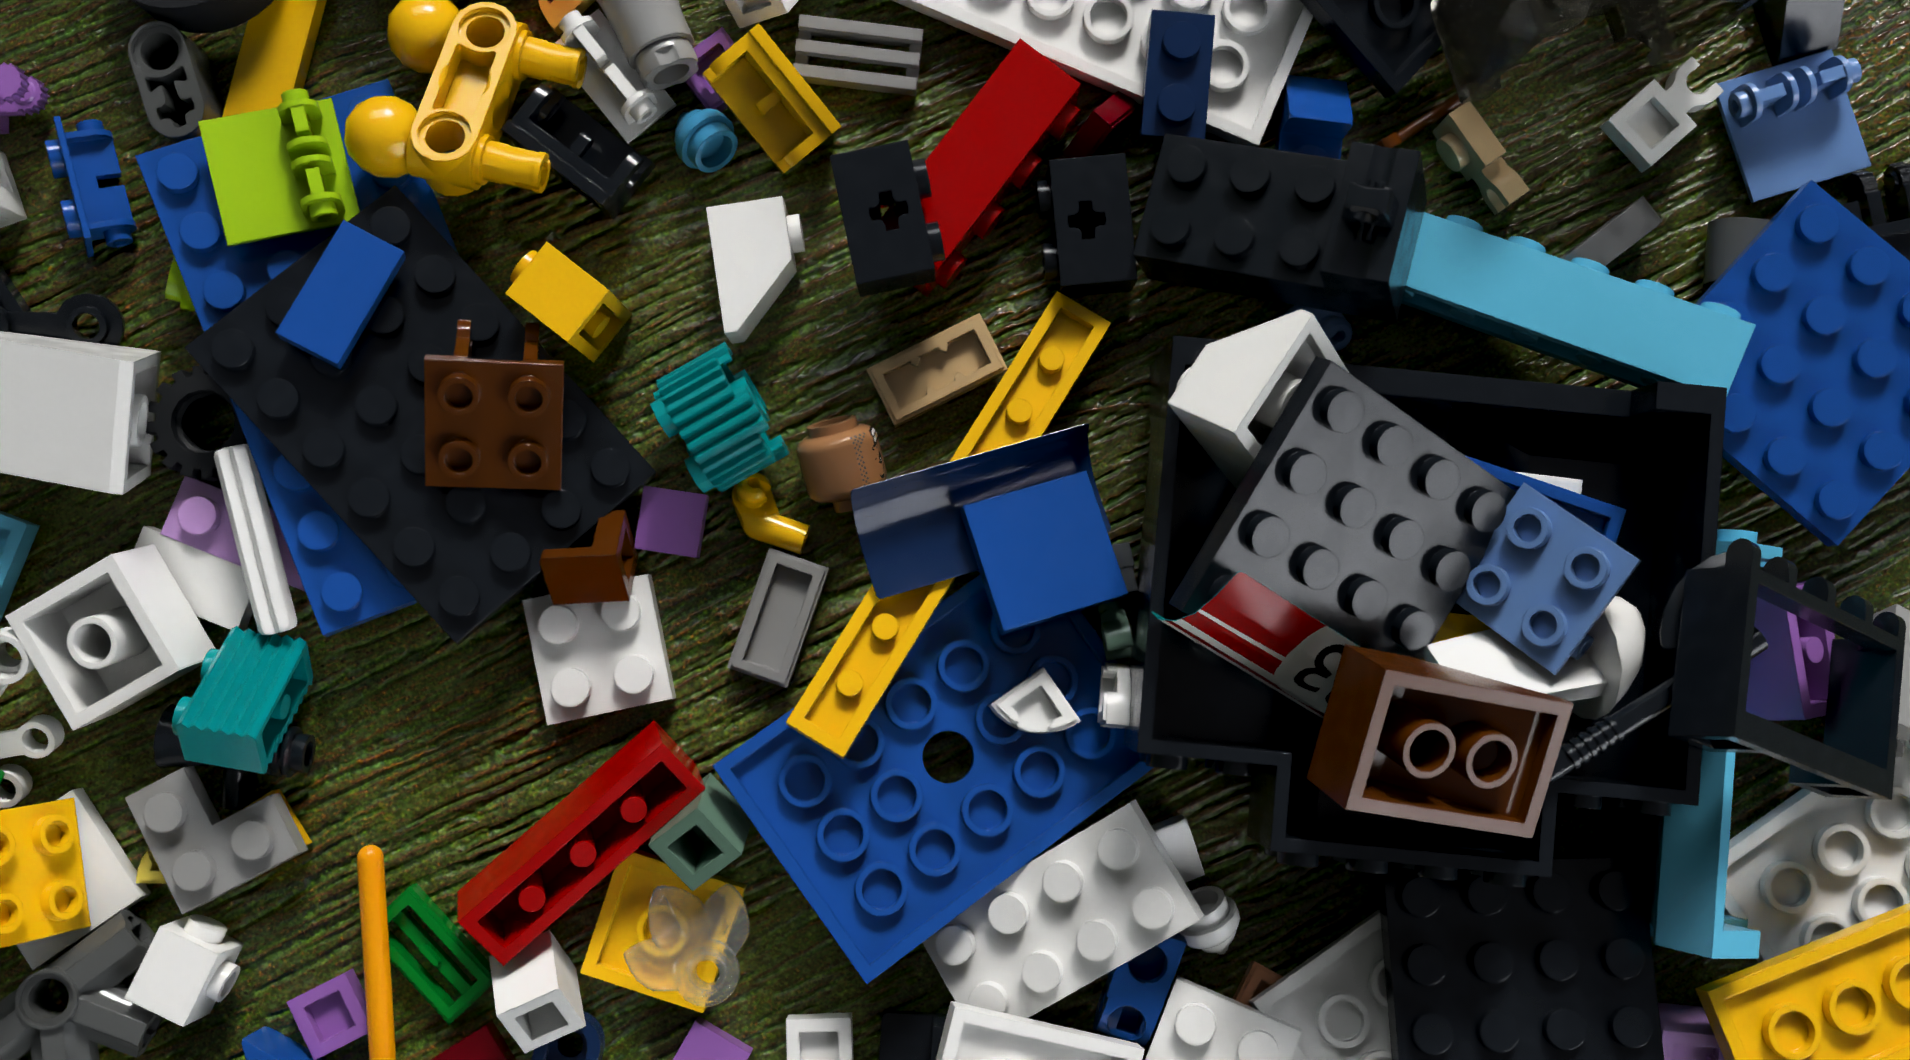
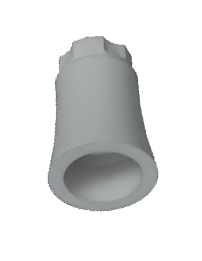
M596 0L615 32L630 67L639 74L644 88H649L651 91L664 90L672 85L685 82L699 70L697 65L698 58L693 49L694 38L683 15L679 0Z

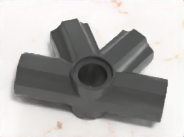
M129 909L122 910L46 968L29 975L19 985V988L1 1000L0 1060H19L29 1051H31L32 1060H100L98 1043L136 1058L142 1055L152 1038L156 1035L163 1017L124 999L130 986L124 985L121 982L139 969L156 935L146 921L137 917ZM51 979L58 980L66 986L69 992L67 1008L60 1007L52 1001L49 995Z

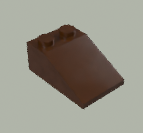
M1345 644L1306 778L1346 810L1533 838L1574 704L1566 699L1410 656Z

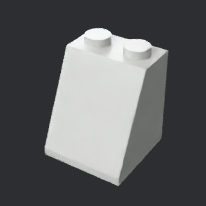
M0 331V473L124 495L151 476L153 450L150 443L154 442V435L147 434L146 428L147 422L155 421V413L148 412V405L150 401L157 402L158 392L156 389L159 383L161 351Z

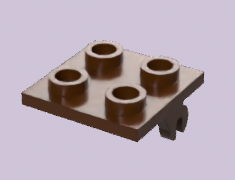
M458 319L453 356L425 354V486L561 490L564 361L539 360V323L526 322L523 361L471 359L472 320Z

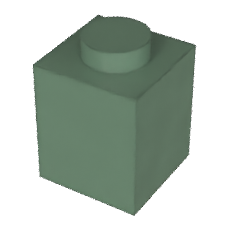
M711 773L702 778L706 789L652 835L648 844L692 891L742 855L751 826V820L736 799Z

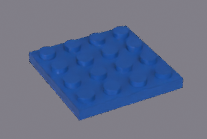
M1811 180L1798 189L1695 304L1701 305L1703 302L1724 304L1737 310L1741 314V320L1756 324L1726 397L1722 457L1829 547L1838 546L1910 468V261Z

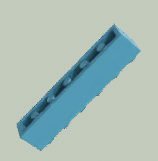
M1424 212L1402 304L1638 388L1661 381L1727 388L1728 394L1756 327V324L1741 320V314L1737 310L1716 302H1703L1701 305H1697L1674 297L1675 292L1671 288L1652 280L1640 279L1632 283L1611 276L1606 266L1591 259L1576 257L1570 262L1547 254L1545 247L1529 238L1511 236L1508 240L1483 232L1484 229L1479 223L1467 217L1448 215L1444 219Z

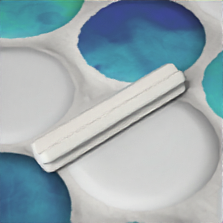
M248 444L221 448L215 451L214 461L257 630L261 635H272L291 630L297 626L298 621L262 479Z

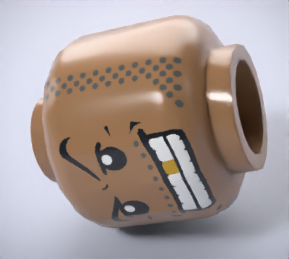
M856 415L838 416L809 425L807 427L808 436L796 448L808 496L818 503H833L836 513L853 511L850 493L853 489L887 479V471L877 432L868 424L858 423Z

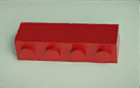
M1022 39L1018 40L925 160L932 197L920 199L925 223L938 221L945 253V260L934 262L936 281L913 286L926 297L937 284L946 289L953 282L967 261V258L961 254L975 234L982 240L990 234L1005 212V208L999 205L1001 200L1013 185L1020 190L1026 187L1043 163V159L1037 155L1051 136L1060 141L1068 133L1081 113V109L1075 106L1081 83ZM893 206L887 209L881 219L885 224L886 231L899 229V217L895 214Z
M653 720L457 891V922L503 966L506 965L706 789L696 763Z

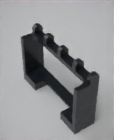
M1744 538L1737 539L1729 545L1726 552L1725 567L1686 569L1668 736L1709 752L1766 754L1790 764L1789 783L1825 797L1892 800L1906 633L1904 619L1892 612H1882L1873 621L1874 608L1872 603L1857 595L1847 597L1841 603L1840 608L1836 607V587L1832 582L1823 577H1812L1805 582L1802 590L1797 588V567L1793 562L1783 557L1770 559L1765 564L1764 569L1761 570L1760 547ZM1757 597L1844 638L1833 639L1823 743L1746 711Z

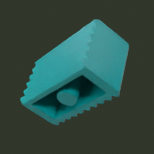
M235 626L230 630L220 649L213 648L207 652L201 667V682L192 697L184 696L177 703L172 718V730L179 738L184 760L264 774L267 773L268 763H272L273 753H277L278 744L282 743L283 735L287 733L289 724L293 722V716L297 714L298 706L302 704L303 696L308 692V686L312 685L313 671L307 642L301 637L294 640L288 635L282 638L277 634L261 635L259 632L255 633L250 628L243 631Z

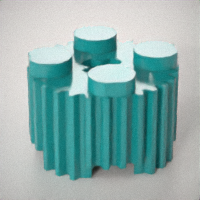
M726 342L717 345L657 379L656 385L658 390L653 393L655 401L650 403L657 421L667 436L671 438L679 433L685 441L686 449L690 456L684 459L685 465L694 482L703 493L714 487L718 491L723 492L789 455V449L781 435L771 440L766 433L770 429L767 423L770 421L767 413L769 410L749 374L743 369L734 375L729 369L727 363L733 360L731 356L733 353Z

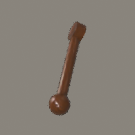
M1475 76L1469 78L1465 82L1462 91L1399 131L1388 135L1376 145L1397 148L1404 141L1463 105L1468 100L1474 102L1482 100L1488 92L1487 82L1482 77Z

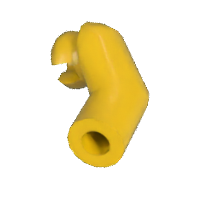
M757 472L737 483L732 490V504L744 533L752 539L801 555L809 534L810 525L780 515L771 491L770 482L765 475Z

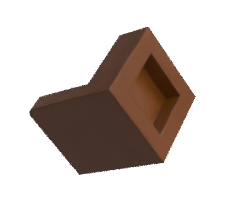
M614 510L606 516L598 518L592 547L545 549L542 551L539 563L553 605L630 600L638 553L634 548L635 543L625 510Z

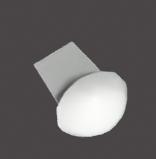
M1615 596L1588 632L1594 638L1588 651L1578 660L1570 656L1557 675L1548 671L1492 629L1427 644L1422 656L1428 662L1566 699L1574 704L1572 709L1574 714L1580 718L1596 720L1608 714L1627 693L1643 663L1645 626L1638 609L1623 598Z

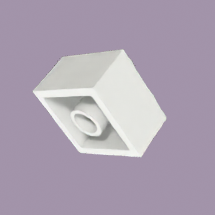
M154 544L110 554L5 616L73 731L122 711L201 666L207 652L210 649H215Z

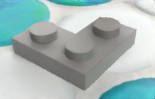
M194 766L183 767L125 797L181 914L193 911L308 851L280 793L269 795L221 820Z

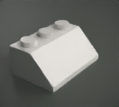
M1300 309L1205 345L1193 365L1181 375L1176 390L1167 403L1235 489H1237L1315 357L1331 360L1347 372L1349 371L1314 314Z

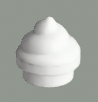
M1204 886L1190 891L1205 916L1179 933L1185 937L1187 945L1191 948L1202 949L1204 952L1217 953L1219 955L1226 953L1229 944L1236 935L1240 922L1239 910L1235 901L1225 896L1223 890L1215 886Z

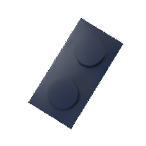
M1152 9L1148 26L1138 141L1163 143L1165 133L1205 139L1215 15Z

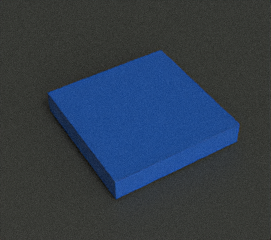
M1087 471L962 506L960 510L962 520L1000 635L1113 602L1128 595Z

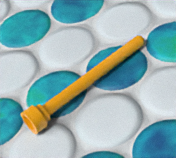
M366 845L357 854V874L369 1060H396L384 854L378 846Z

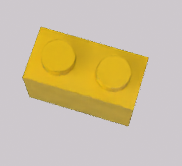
M547 241L538 252L532 250L521 258L510 276V281L513 284L505 292L506 295L593 363L632 316V313L609 289Z

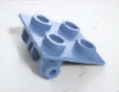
M1832 49L1717 83L1724 92L1716 98L1751 203L1797 190L1811 180L1815 183H1820L1872 166L1847 95L1853 84L1859 82L1862 76L1861 66L1857 59H1846L1842 55L1834 56Z
M1523 482L1506 506L1503 522L1494 530L1482 560L1470 572L1466 586L1456 603L1548 671L1557 675L1570 656L1578 660L1588 651L1594 641V638L1588 632L1635 571L1641 560Z

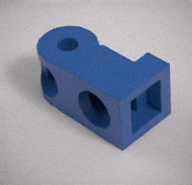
M1177 933L1107 973L1109 976L1101 992L1094 1017L1093 1029L1095 1031L1138 1043L1142 1047L1148 1043L1187 945L1184 936Z

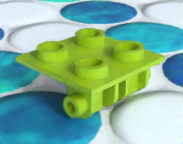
M290 89L281 94L283 103L276 108L198 121L228 247L340 226L343 219L348 222L360 212L332 98L314 100L310 99L306 89Z

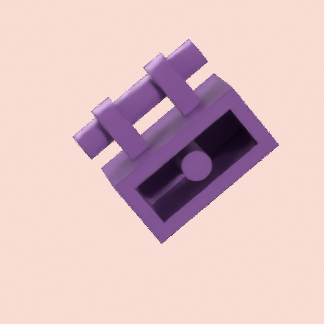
M1806 581L1797 582L1796 587L1802 590ZM1757 597L1754 627L1767 640L1768 649L1751 659L1746 711L1768 721L1807 720L1825 716L1832 641L1835 639L1834 633Z

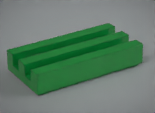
M415 883L410 885L387 907L388 925L394 921L419 948V951L442 973L462 996L454 1001L388 929L390 961L447 1024L450 1025L492 986L490 962L423 889ZM408 906L477 979L475 983L468 978L406 910Z

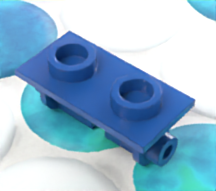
M54 116L57 139L44 142L53 178L67 177L72 199L60 201L69 239L83 237L88 258L94 257L92 245L94 240L105 239L108 247H123L133 243L131 233L137 230V226L133 220L125 185L99 188L97 180L122 177L112 132L104 129L103 122L97 119L80 121L76 124L77 131L64 132L60 116Z

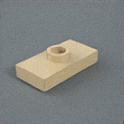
M978 313L866 370L896 428L1005 374L1008 368L982 316Z

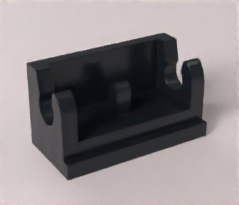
M541 84L531 93L511 120L508 119L501 128L516 147L548 153L551 162L550 172L613 220L655 168L651 160L641 155L565 98L555 88L551 90L544 84Z

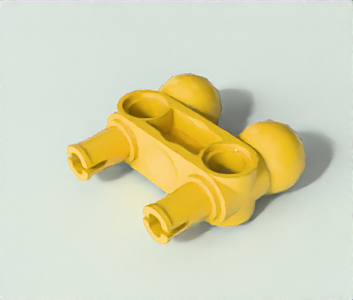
M400 0L388 15L387 40L390 49L404 66L418 73L432 74L418 111L411 103L396 96H374L358 103L346 118L344 143L348 155L362 170L376 177L398 178L409 173L411 176L425 179L426 183L435 192L444 196L458 197L469 194L474 190H479L488 181L528 189L542 194L547 186L551 170L549 154L499 142L503 133L501 128L509 117L521 82L527 77L552 81L580 89L587 70L586 50L580 47L573 48L535 38L527 24L515 21L513 14L506 7L493 2H479L459 10L451 0ZM449 150H456L454 152L444 153Z

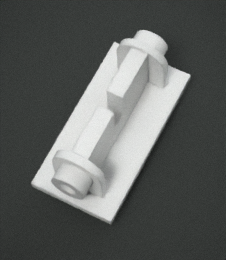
M599 9L590 16H582L578 10H574L561 19L559 28L563 31V34L555 43L573 48L580 47L586 50L587 70L581 87L628 144L677 106L665 90L651 91L649 88H644L639 74L630 67L609 21Z

